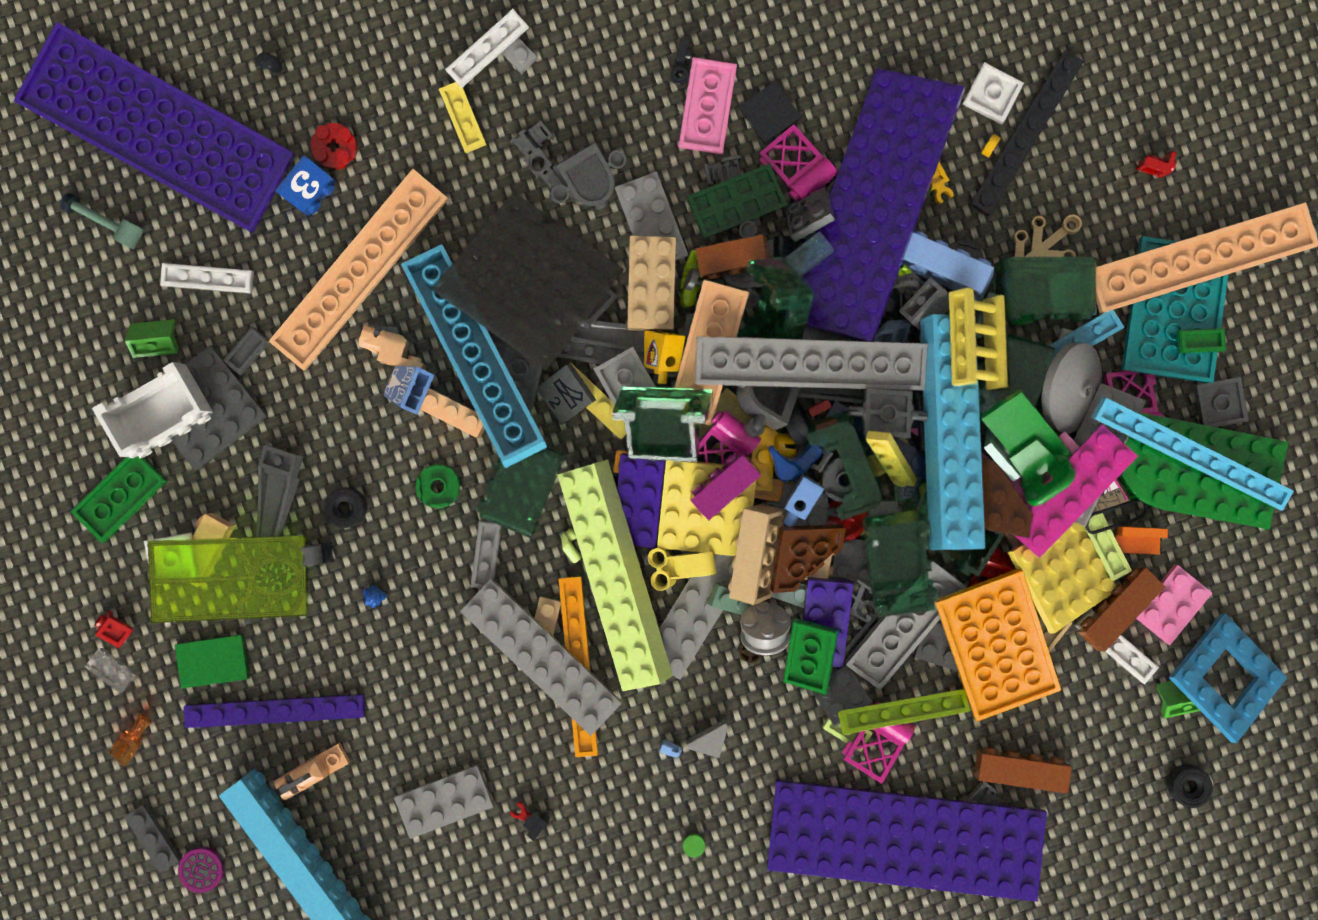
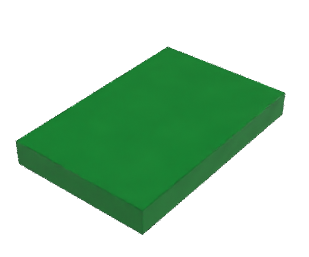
M795 618L792 625L783 682L826 695L829 689L839 630Z
M244 634L175 644L181 689L250 678Z

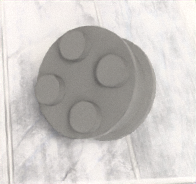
M764 601L747 608L740 619L741 642L744 647L750 652L764 657L783 651L790 642L789 629L791 621L789 614L782 607Z

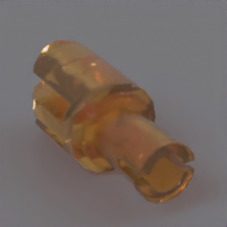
M139 714L131 728L121 733L108 754L122 766H127L142 744L141 736L152 721L148 717Z

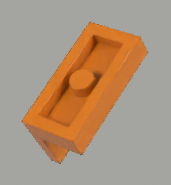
M1119 526L1115 528L1114 537L1123 553L1160 555V538H1168V529Z

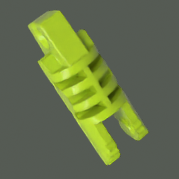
M696 250L690 251L683 270L680 285L682 290L679 300L683 308L692 307L697 293L700 291V285L698 284L695 285L692 291L683 288L690 269L693 267L699 270ZM699 274L698 280L702 281V276Z

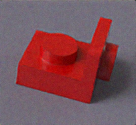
M1169 152L1163 157V160L1158 156H1146L1138 161L1136 170L1162 178L1172 173L1175 169L1177 152Z
M108 610L105 615L101 614L94 624L96 627L95 636L117 648L122 646L133 631L132 626L113 617L111 610Z

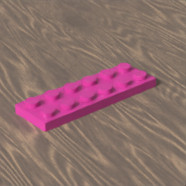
M1100 425L1069 458L1076 471V477L1072 484L1042 505L1032 506L1026 502L1025 504L1034 515L1030 538L1015 537L1040 558L1124 472L1138 455L1104 425ZM1051 476L1045 484L1050 482L1053 476Z

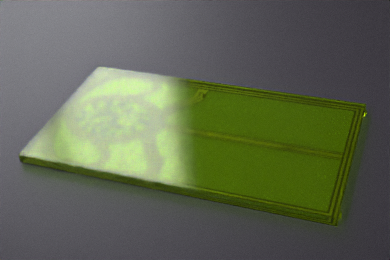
M305 536L148 541L151 623L307 616L306 566L302 565L303 553L301 551V547L305 546Z

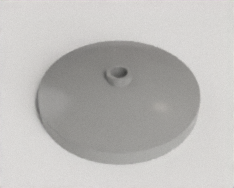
M1071 342L1065 345L1056 354L1048 368L1042 390V411L1044 419L1054 431H1066L1067 433L1077 431L1101 384L1102 368L1100 358L1095 348L1089 344Z

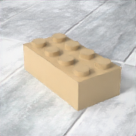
M630 236L628 330L673 332L676 237Z
M765 504L743 508L739 517L741 527L740 533L736 538V556L732 561L733 576L728 585L730 591L729 598L752 605L772 598L773 592L770 589L779 530L780 527H784V523L781 520L787 512L786 509Z

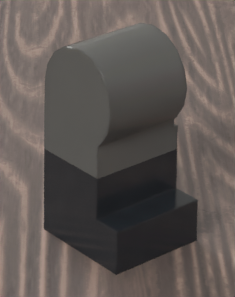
M331 542L309 544L301 547L303 566L334 562Z

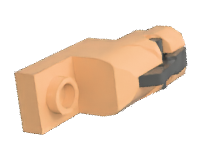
M378 325L363 327L359 346L378 354L377 360L380 363L394 367L417 366L426 371L427 366L421 363L422 359L414 356H409L406 359L410 343L399 334L396 327Z
M339 742L275 780L274 784L276 789H279L281 798L287 800L326 778L329 774L346 766L351 761Z

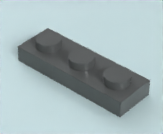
M147 803L124 816L159 873L182 859Z

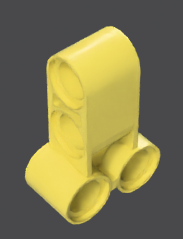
M655 548L648 554L649 564L657 568V571L651 577V584L658 591L672 587L676 583V579L717 574L714 551L673 555L671 549ZM658 552L664 555L663 563L657 558ZM661 574L667 577L666 585L660 580Z

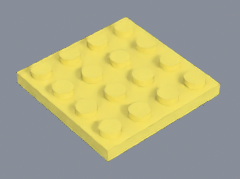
M666 458L657 548L700 553L714 551V554L736 556V538L740 533L741 527L739 517L743 508L751 507L754 504L756 481L708 521L690 501V495L692 494L690 491L698 483H705L709 479L708 475L715 468L721 469L725 464Z
M1076 522L1040 558L1023 543L1008 552L1015 568L1023 571L1031 598L1049 633H1056L1110 596L1112 590L1116 587L1114 581L1108 577L1103 567V562L1098 558L1093 548V542L1088 538L1083 526Z

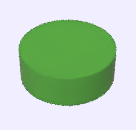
M690 833L684 838L683 850L685 854L693 858L703 854L705 841L701 835Z

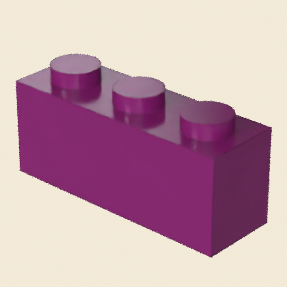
M740 451L738 454L736 452L731 454L725 460L726 464L721 469L715 468L708 475L709 479L702 484L700 482L691 489L690 501L708 521L761 476L760 470L743 451Z

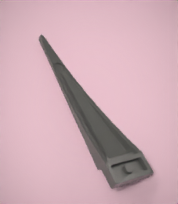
M270 445L263 446L258 464L256 537L281 536L300 481L298 473L303 456ZM255 542L253 565L269 557L261 549L263 542ZM269 542L266 545V549L274 554L278 542ZM258 570L257 573H256V575H258V576L261 575V573L259 572V570ZM264 572L262 582L265 581L268 572ZM256 590L253 591L248 599L246 613H253L255 611L261 594ZM252 617L245 618V624H250Z

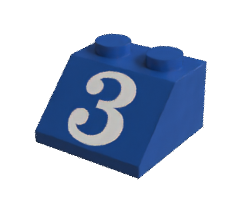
M303 155L275 191L301 212L310 216L321 207L320 202L324 197L329 196L334 191V185L337 181Z

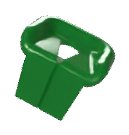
M1036 437L1009 455V459L1023 477L1021 487L1027 502L1032 506L1044 504L1070 486L1076 477V471L1070 459L1062 454L1054 455ZM1047 471L1053 477L1050 482L1042 485V476Z

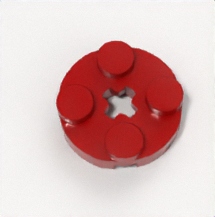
M328 123L316 128L311 140V151L314 158L324 167L332 170L343 169L357 155V140L344 125ZM332 141H336L340 145L339 148L335 149V152H332L331 148H329V144Z

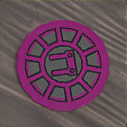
M205 846L197 847L187 852L179 862L178 867L179 879L184 887L197 893L209 892L215 888L224 876L225 865L221 860L222 857L214 849Z

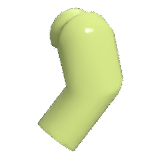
M569 528L561 534L562 549L572 563H576L582 556L572 543V540L576 539L575 532Z

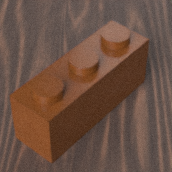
M763 234L696 248L700 276L707 278L708 281L720 279L721 275L729 273L730 276L741 275L743 270L746 269L761 271L765 269V265L771 264L767 237Z

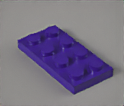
M622 453L620 455L617 491L633 544L655 549L658 542L666 460Z
M807 577L802 620L839 630L832 667L843 668L854 583L851 580Z

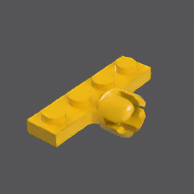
M764 424V432L759 435L761 441L749 455V459L761 472V476L756 480L755 491H773L774 463L768 450L771 445L784 456L791 458L795 457L797 449L785 448L786 445H797L789 433H778Z

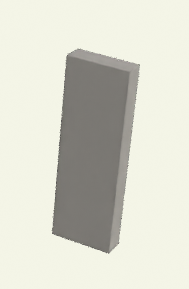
M479 520L471 587L482 589L491 578L495 580L502 523Z

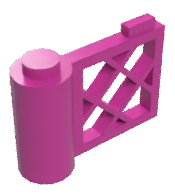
M794 124L759 153L761 164L763 166L771 164L773 171L790 189L788 194L794 202H799L808 197L812 192L820 190L838 174L834 165L820 154ZM794 133L799 138V146L785 145L786 138ZM773 149L782 150V161L771 160L767 154ZM785 150L798 151V161H784ZM801 151H810L815 158L810 162H800ZM784 165L797 166V173L788 179L783 173Z
M1121 371L1104 375L1107 386L1115 388L1113 387L1112 378H1119L1125 382L1121 391L1125 392L1127 387L1131 386L1138 391L1136 397L1140 398L1143 395L1148 398L1150 408H1143L1141 413L1165 417L1159 412L1153 388V385H1156L1155 375L1143 374L1145 383L1142 388L1132 382L1135 375L1142 373Z
M726 410L722 413L718 411L711 419L713 423L711 428L695 447L690 445L682 454L684 460L690 461L694 455L705 454V462L708 463L707 454L721 452L722 464H726L724 463L723 452L733 451L738 454L740 451H743L748 456L756 449L761 438L759 436L749 437L744 431L743 423ZM711 435L720 441V448L707 449L706 441Z
M875 701L872 705L881 704V703L878 702V701ZM905 723L872 729L875 731L877 741L866 744L864 740L865 731L858 732L853 742L848 741L841 753L844 754L843 760L882 784L903 746L912 737L916 726L913 723ZM891 741L897 745L892 754L884 756L882 743ZM878 744L881 757L869 759L866 747ZM863 748L865 761L855 762L850 758L854 750ZM882 760L884 769L878 776L872 772L870 763ZM867 764L868 769H866L862 765Z

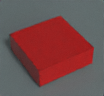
M824 400L808 408L806 412L809 418L832 406L829 400Z

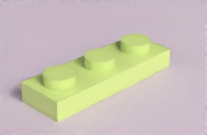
M1103 513L1091 517L1088 526L1090 530L1095 531L1109 525ZM1083 526L1088 538L1093 542V548L1098 558L1103 562V567L1108 577L1112 581L1132 572L1111 529L1097 534H1090L1085 526Z

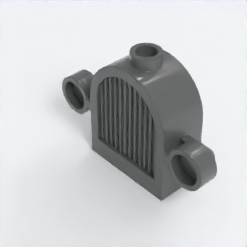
M592 143L553 166L562 185H555L550 189V199L555 203H564L570 197L581 206H595L597 210L604 208L609 204L607 200L614 189V177L610 168H622L626 163L625 154L620 150H614L607 155L605 160L597 144Z
M745 221L740 225L739 233L743 238L757 236L759 228L754 222ZM767 240L771 264L765 265L764 270L752 271V269L743 270V274L730 276L729 273L722 274L723 278L730 285L747 289L746 291L749 292L745 305L747 308H755L760 303V296L756 289L778 288V282H775L774 240Z
M736 385L738 386L737 399L741 408L753 417L744 424V431L749 437L761 435L764 432V424L773 430L788 425L800 387Z

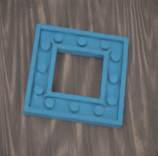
M1226 613L1220 614L1169 677L1231 743H1238L1288 678ZM1225 649L1254 677L1232 706L1203 678Z

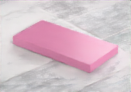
M693 57L678 148L723 155L737 64Z

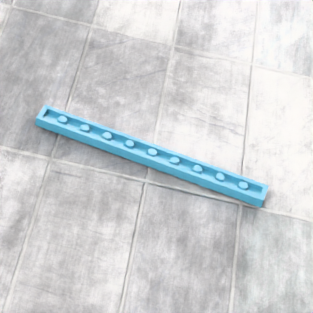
M1101 397L1091 417L1281 511L1284 510L1294 492L1106 397Z

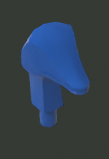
M823 433L815 442L812 440L801 454L793 458L784 456L771 445L768 450L778 479L785 483L795 480L804 474L823 452L821 448L830 438Z

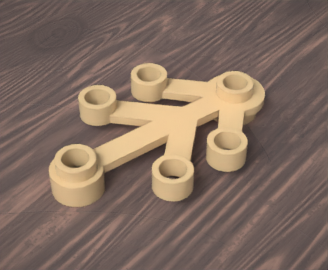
M1077 215L1067 216L1062 222V227L1044 242H1042V234L1046 220L1042 216L1034 217L1031 221V228L1033 229L1031 252L1024 257V245L1028 239V233L1025 230H1018L1013 236V240L1016 243L1015 255L1007 263V273L1015 279L1024 278L1028 273L1042 274L1048 279L1055 277L1058 272L1055 264L1050 263L1043 266L1031 263L1036 259L1060 260L1066 265L1071 264L1076 257L1073 250L1056 251L1048 249L1067 234H1076L1082 226L1080 217ZM1039 220L1042 222V226L1038 227L1034 222ZM1072 223L1074 229H1069L1067 224ZM1022 234L1025 239L1022 241L1018 240L1017 235ZM1064 254H1070L1072 259L1066 260ZM1020 265L1022 270L1016 271L1014 266ZM1052 268L1054 274H1048L1046 269Z

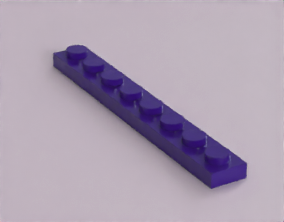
M364 694L186 704L184 706L185 728L364 718L366 716Z

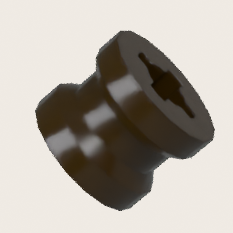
M742 642L740 643L738 649L742 660L747 663H755L760 659L761 655L750 652L744 647Z

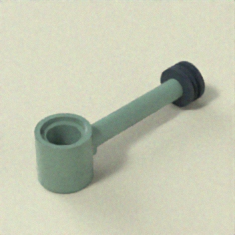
M66 193L60 201L61 209L69 213L76 211L114 231L112 239L131 249H135L144 232L143 228L125 219H122L121 223L118 224L79 203V197L71 193Z

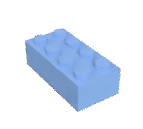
M913 232L901 267L905 264L912 270V273L928 280L932 278L939 285L952 291L964 288L974 289V300H983L994 276V267L991 266L992 264L982 258L976 260L971 258L970 254L962 249L955 251L948 248L949 245L941 240H936L935 242L928 239V236L923 232Z

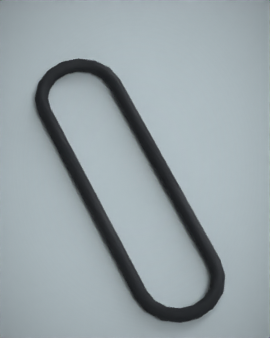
M1135 499L1093 512L1091 517L1142 501ZM1142 502L1144 504V512L1139 517L1095 531L1089 529L1088 521L1085 528L1088 533L1097 534L1141 520L1147 514L1148 505Z

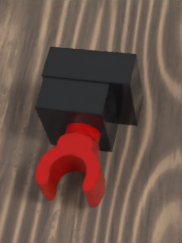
M518 801L517 806L521 808V813L511 810L510 815L513 818L525 821L523 826L529 830L527 836L534 841L548 824L550 818L537 808L529 814L525 804Z

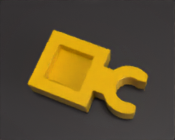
M940 162L937 165L931 182V191H935V201L939 205L943 203L941 193L947 194L949 199L954 196L953 191L944 185L950 180Z

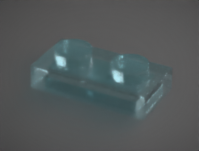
M819 231L784 258L783 261L798 280L832 254L834 249Z

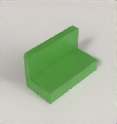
M175 320L130 324L125 343L132 357L177 354L179 347L173 335L176 326Z
M1172 681L1157 684L1156 689L1163 701L1161 713L1164 719L1200 711Z

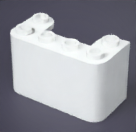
M172 362L163 367L165 373H158V377L122 398L116 397L107 406L104 403H100L92 408L120 457H146L152 453L151 449L154 447L165 446L172 441L171 438L177 434L179 436L184 435L192 430L191 426L198 423L200 425L211 419L210 415L213 411L186 364Z

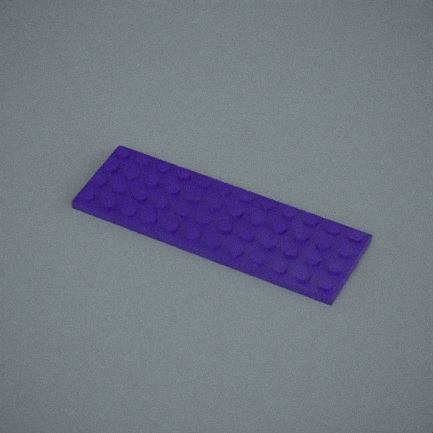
M58 22L55 23L13 100L252 233L255 231L276 192L275 190L279 187L296 154Z
M880 68L876 69L830 193L835 220L816 231L814 236L815 246L810 248L785 315L786 320L859 341H874L965 91L964 86Z
M776 779L767 870L1038 902L1047 812L1042 809L965 802L963 800Z

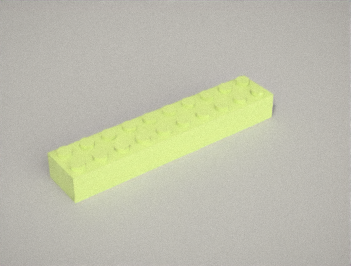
M604 460L558 474L622 691L661 684L671 678L673 674L609 461Z

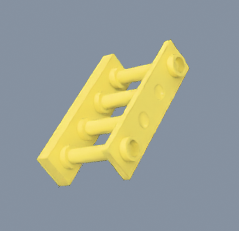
M971 288L949 292L952 385L977 383V379L986 380V390L1008 387L1004 295L986 298L982 302L974 300V289ZM975 310L983 311L984 325L975 323ZM975 333L984 334V347L976 346ZM976 356L985 357V371L977 369Z

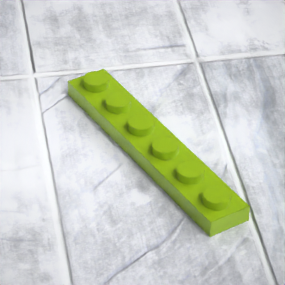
M961 689L842 710L838 712L842 733L845 735L966 713L970 711L965 690Z

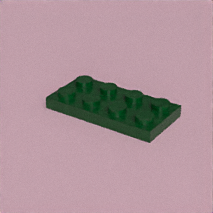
M770 163L686 197L703 240L740 226L745 221L755 220L787 206Z

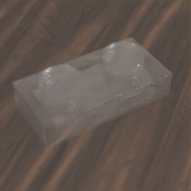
M99 648L85 666V668L120 694L126 691L137 676V673L103 648Z

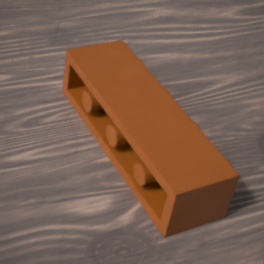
M1133 568L1132 572L1126 574L1125 577L1127 579L1122 584L1115 586L1111 592L1112 595L1096 606L1095 609L1097 611L1092 617L1088 616L1081 622V628L1077 632L1096 651L1106 652L1165 588L1147 568Z
M985 747L984 750L977 749L973 775L978 781L1068 794L1072 767L1065 762L1064 758L1051 756V759H1045L1042 755L1029 753V756H1024L1014 750H1007L1006 753L998 752V749L993 747Z

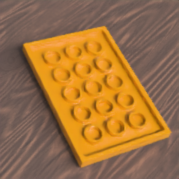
M1022 570L1010 571L934 600L976 721L1061 691Z

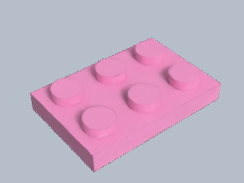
M1176 564L1160 581L1165 588L1136 618L1168 645L1172 644L1212 595L1210 590Z

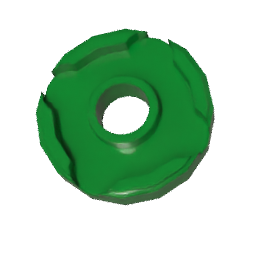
M434 464L427 466L418 475L415 489L418 498L430 508L440 509L450 506L457 500L460 494L461 482L459 476L452 468L446 465ZM435 480H440L444 484V489L440 493L435 492L432 488Z

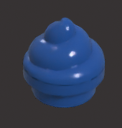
M370 585L369 588L363 589L364 606L375 608L387 597V594L375 585Z

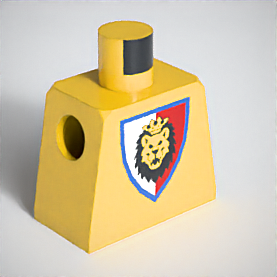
M645 330L644 366L654 370L653 383L667 384L668 371H679L685 336L665 331Z

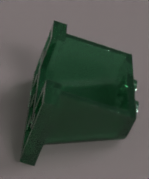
M622 387L613 408L612 417L613 420H624L629 458L649 459L652 461L697 462L699 456V423H706L713 399L712 390Z

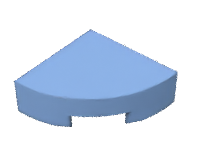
M665 739L662 740L659 746V752L673 757H679L683 750L682 747Z

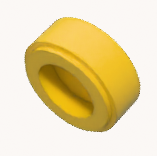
M995 134L992 135L982 150V154L989 158L1001 137Z

